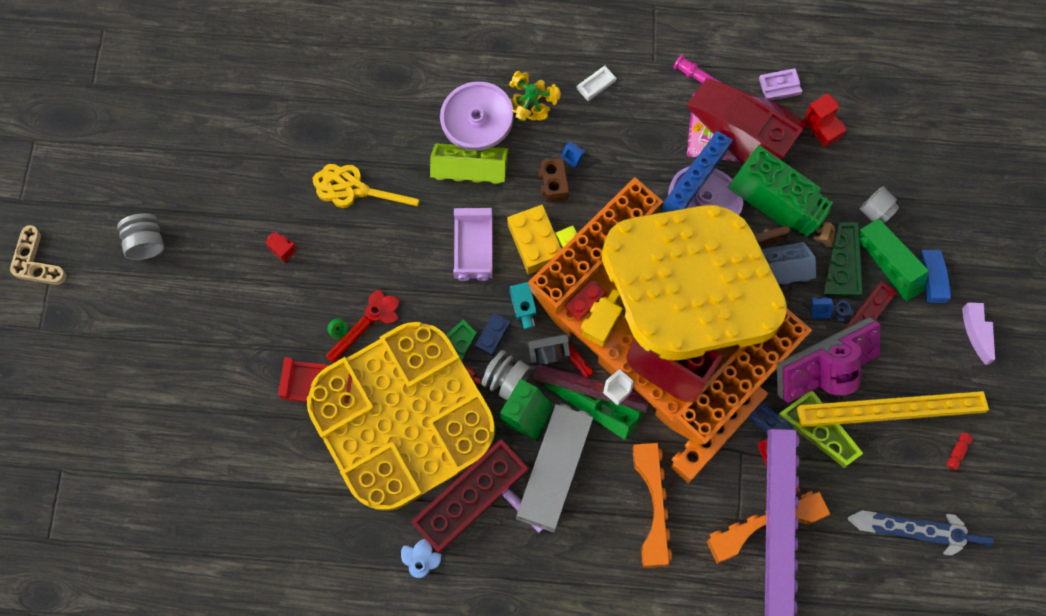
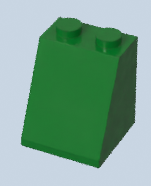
M519 379L500 412L501 422L536 442L555 407L537 387Z

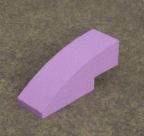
M967 303L962 308L967 334L980 359L985 365H989L995 360L993 322H985L984 303Z

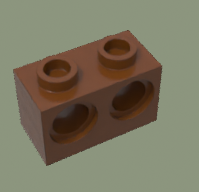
M563 158L541 161V168H538L539 179H543V185H540L542 196L546 197V202L568 199L569 190ZM548 170H554L555 173H554V174H549V173H547V171H548ZM551 187H557L558 190H557V191H552V190H550V188H551Z

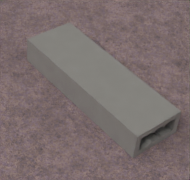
M565 404L555 405L516 520L554 533L593 419L589 413L581 410L579 412L571 410V407Z

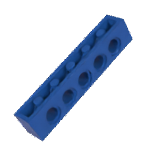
M718 131L715 132L666 198L660 213L687 209L726 155L733 141L731 138Z

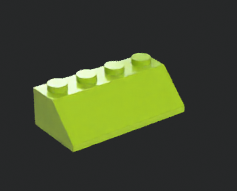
M435 143L430 159V177L437 180H445L446 178L455 181L472 180L476 183L482 181H490L493 184L505 182L508 148L491 147L485 150L471 151L456 145Z

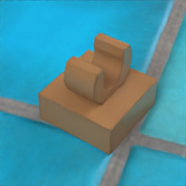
M823 222V227H819L816 230L821 235L819 237L815 236L814 240L817 243H823L826 247L833 248L837 230L831 222Z

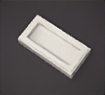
M604 66L577 85V89L589 101L616 82V77Z

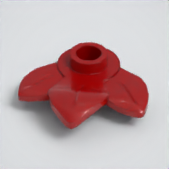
M381 290L373 292L368 300L369 305L365 309L367 319L372 322L380 320L385 324L397 321L398 316L394 311L399 305V299L395 296L384 297Z

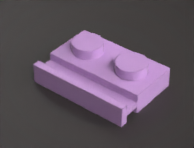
M795 68L764 74L759 77L763 94L770 101L802 94Z

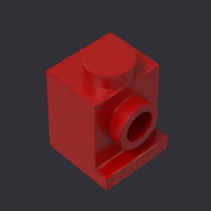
M277 232L271 233L265 242L269 250L284 263L297 251L292 241L290 242L285 235L280 236Z

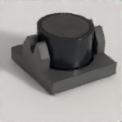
M565 334L529 341L527 346L531 363L537 362V365L565 360V356H570L568 336Z

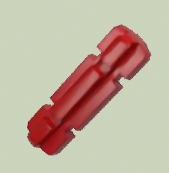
M569 344L570 360L578 370H581V374L588 378L593 374V370L589 365L587 366L582 356L575 352L576 350L573 345Z
M967 433L960 435L958 439L960 442L956 443L950 455L952 458H949L946 463L952 470L959 468L961 464L959 461L963 460L968 449L967 445H970L972 437Z

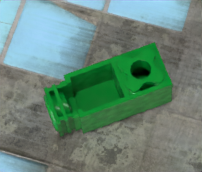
M757 145L727 187L781 226L788 225L789 230L791 228L797 229L805 237L810 233H814L829 214L830 207L833 204L832 201L827 200L828 198H824L819 193L821 189L819 186L760 145Z

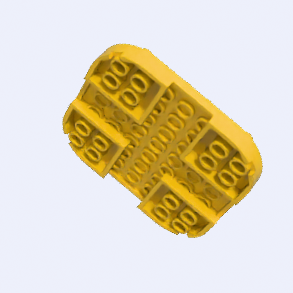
M705 205L630 218L617 223L606 237L602 249L603 264L610 281L615 282L626 308L625 317L632 334L645 350H652L660 354V358L684 360L703 356L705 351L736 344H739L740 347L759 344L772 338L785 319L787 307L784 295L751 228L743 218L729 209L717 205Z
M421 322L400 325L350 357H344L328 366L315 377L311 384L309 396H307L309 416L320 437L323 438L351 493L361 503L377 510L387 511L401 508L467 470L491 448L494 441L495 424L491 411L451 342L441 330ZM349 373L352 377L350 393L346 392ZM346 396H350L349 403H345Z

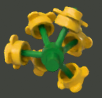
M515 72L510 86L516 87L519 90L526 89L524 96L515 93L513 98L510 99L513 107L512 112L516 113L515 117L519 121H526L527 118L530 120L546 119L550 108L544 104H539L538 100L541 97H546L547 102H553V105H556L560 99L559 88L553 84L552 87H548L546 90L543 80L528 85L529 74L527 72ZM530 101H534L535 106L532 107V110H527Z

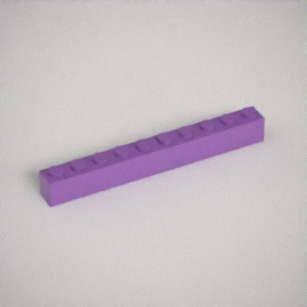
M771 429L767 432L765 616H794L797 613V602L794 601V592H797L798 584L797 580H794V573L798 569V561L795 559V551L798 549V539L795 538V530L798 529V518L795 517V509H798L799 501L798 497L795 496V488H798L799 478L796 476V468L799 466V457L796 455V447L799 446V435H796V430Z

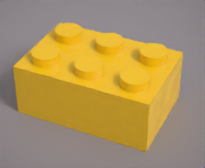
M543 205L507 217L509 230L528 275L540 271L561 250Z

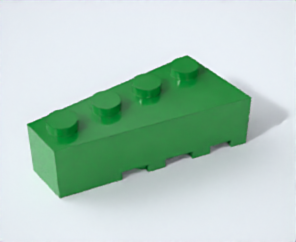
M880 219L875 220L860 230V244L872 256L906 302L925 290L929 270Z

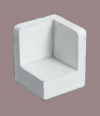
M619 369L606 380L603 393L618 405L631 394L634 381Z

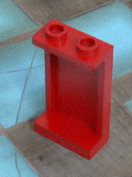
M285 357L278 396L281 400L307 402V396H309L313 380L322 370L330 365L297 362L292 358ZM350 373L348 376L346 392L350 393L352 383V377ZM350 396L345 397V403H349Z

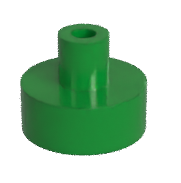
M336 318L329 323L327 331L335 339H341L347 334L348 325L343 320Z

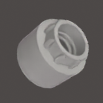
M882 186L860 207V210L872 222L880 219L885 223L896 213L899 206L895 203L897 199Z

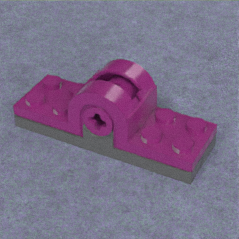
M869 317L777 363L778 396L789 403L818 387L834 395H848L857 391L861 384V365L880 356V324Z

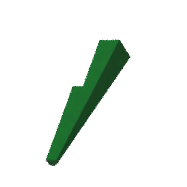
M548 377L545 381V387L579 410L589 413L594 420L624 440L634 433L647 409V406L643 404L641 407L631 405L630 400L626 399L617 405L602 392L582 387L581 390L571 387V383L559 384L553 381L551 377Z

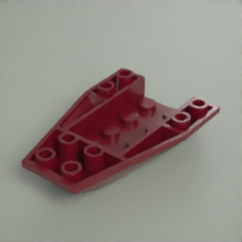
M709 78L705 79L686 106L713 135L718 131L733 140L728 150L742 163L747 160L757 145H760L782 161L796 139L799 138L808 125L807 121L776 102Z

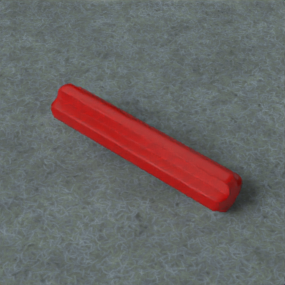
M363 316L326 355L327 359L335 363L371 325V321Z

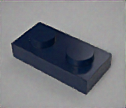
M493 313L475 344V348L492 356L506 333L510 321Z
M762 402L748 418L765 432L771 429L792 430L793 428L792 424Z

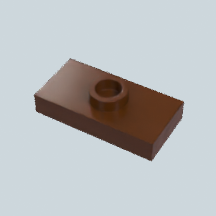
M788 225L777 229L768 228L754 236L759 246L787 239L790 230Z

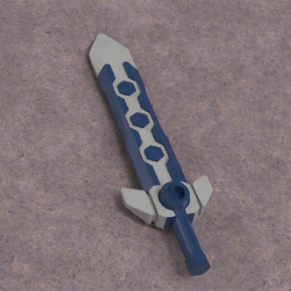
M863 510L848 517V520L860 531L949 544L950 546L946 548L943 554L951 556L962 550L967 542L985 544L992 547L994 539L992 536L968 534L967 528L964 527L965 524L956 515L946 514L950 525Z

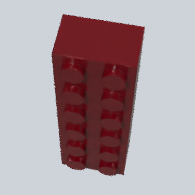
M500 439L416 516L411 523L438 553H441L527 474L529 469Z

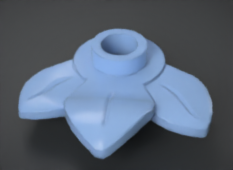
M422 539L414 548L404 545L401 551L402 562L409 566V572L413 577L422 578L428 574L429 570L438 567L441 561V554L432 553L431 544L426 539ZM422 565L423 568L418 570L415 566Z

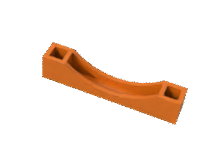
M658 443L635 444L632 448L634 469L646 482L653 502L652 527L641 547L643 568L667 567L669 561H672L671 549H667V541H670L669 528H665V520H668V511L663 506V500H666V490L661 485V481L664 480V469L660 468L659 461H662V449H658Z
M811 491L802 495V499L799 500L798 509H795V517L798 518V522L806 525L830 515L820 492L813 494ZM758 514L746 519L747 523L740 525L738 522L729 526V530L724 533L719 530L710 534L711 538L707 540V544L716 563L718 564L735 557L747 538L754 531L766 525V515L758 517Z

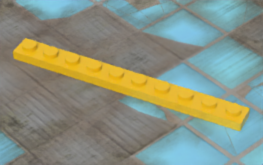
M984 391L799 405L797 407L801 427L986 413L989 410Z

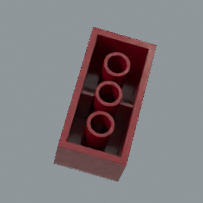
M634 338L626 358L631 369L638 375L673 397L682 401L692 402L696 400L716 370L723 355L713 349L705 351L703 356L684 360H668L660 358V354L652 350H645Z

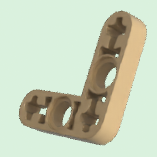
M28 225L24 227L10 266L11 273L16 278L53 285L62 284L66 280V273L63 269L54 265L33 262L41 239V233L35 226ZM33 232L34 236H30L29 238L27 235ZM30 248V253L27 256L21 255L23 249ZM21 267L24 268V270H20L19 272L17 271V269H20ZM38 268H42V275H40L39 277H35L34 271ZM48 272L56 275L58 272L60 276H56V278H54L53 276L48 275Z

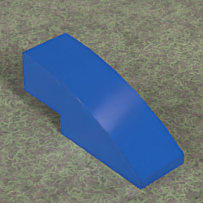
M921 250V262L929 270L925 286L927 303H947L951 299L942 252L941 250Z

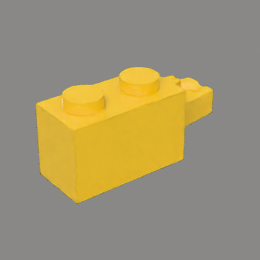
M613 289L608 298L604 296L603 298L601 297L599 302L595 301L590 310L592 313L590 318H585L581 325V329H583L582 336L601 347L604 346L622 313V308L619 307L620 304L616 303L620 297L618 291Z

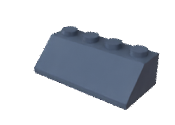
M804 242L761 249L778 284L787 285L791 282H805L816 278V258Z

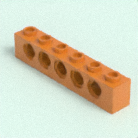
M759 386L747 399L748 404H742L734 413L736 418H729L723 424V433H715L708 440L710 443L709 448H704L696 442L689 440L685 444L687 449L682 454L678 452L671 460L674 462L671 468L687 483H690L766 398L768 393ZM687 455H696L697 462H690Z

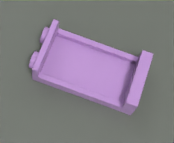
M454 208V278L460 281H467L473 278L485 281L488 278H492V208Z

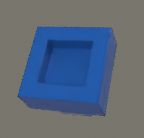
M570 141L566 144L560 158H563L564 161L575 168L579 165L585 150L580 149L576 143L573 144Z
M813 297L810 310L811 319L831 318L832 299H827V297L816 299V297Z

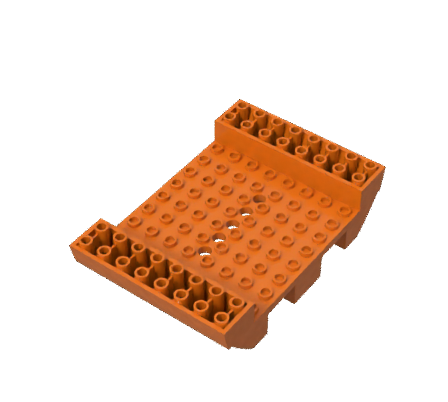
M634 177L528 281L532 294L537 298L554 323L569 337L575 334L599 356L598 363L608 373L613 375L620 369L634 381L633 388L657 409L655 415L666 426L696 442L698 445L706 444L777 368V363L783 361L812 329L786 308L784 321L776 334L769 340L745 347H740L739 344L714 349L721 353L723 357L696 400L692 402L682 401L673 397L631 369L626 357L635 337L625 317L627 311L621 296L616 302L622 308L621 316L604 346L601 347L584 338L581 325L585 318H590L592 313L589 311L578 321L565 309V306L591 280L606 291L605 297L607 298L613 289L618 291L615 282L610 281L602 260V249L609 231L621 221L659 214L662 209L663 201Z

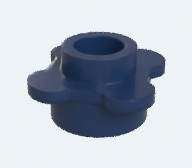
M841 299L836 305L832 306V312L837 316V320L841 322L847 316H852L854 313L850 304L844 299Z

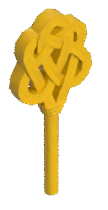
M328 164L313 177V184L318 197L323 201H332L340 208H348L354 203L356 197L361 198L368 195L417 207L419 205V199L370 188L361 182L359 169L354 165L339 167L335 164Z

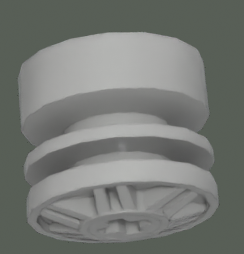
M146 213L135 214L122 219L118 223L119 237L122 240L123 253L127 259H148L160 254L164 250L163 239L159 233L158 219L155 215Z
M501 350L488 365L481 384L485 388L491 384L490 391L492 392L501 386L499 396L508 400L519 379L527 380L531 366L522 361H518L512 366L514 356L510 355L507 357V352Z

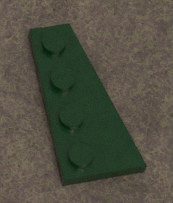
M839 222L837 226L823 296H862L858 223Z

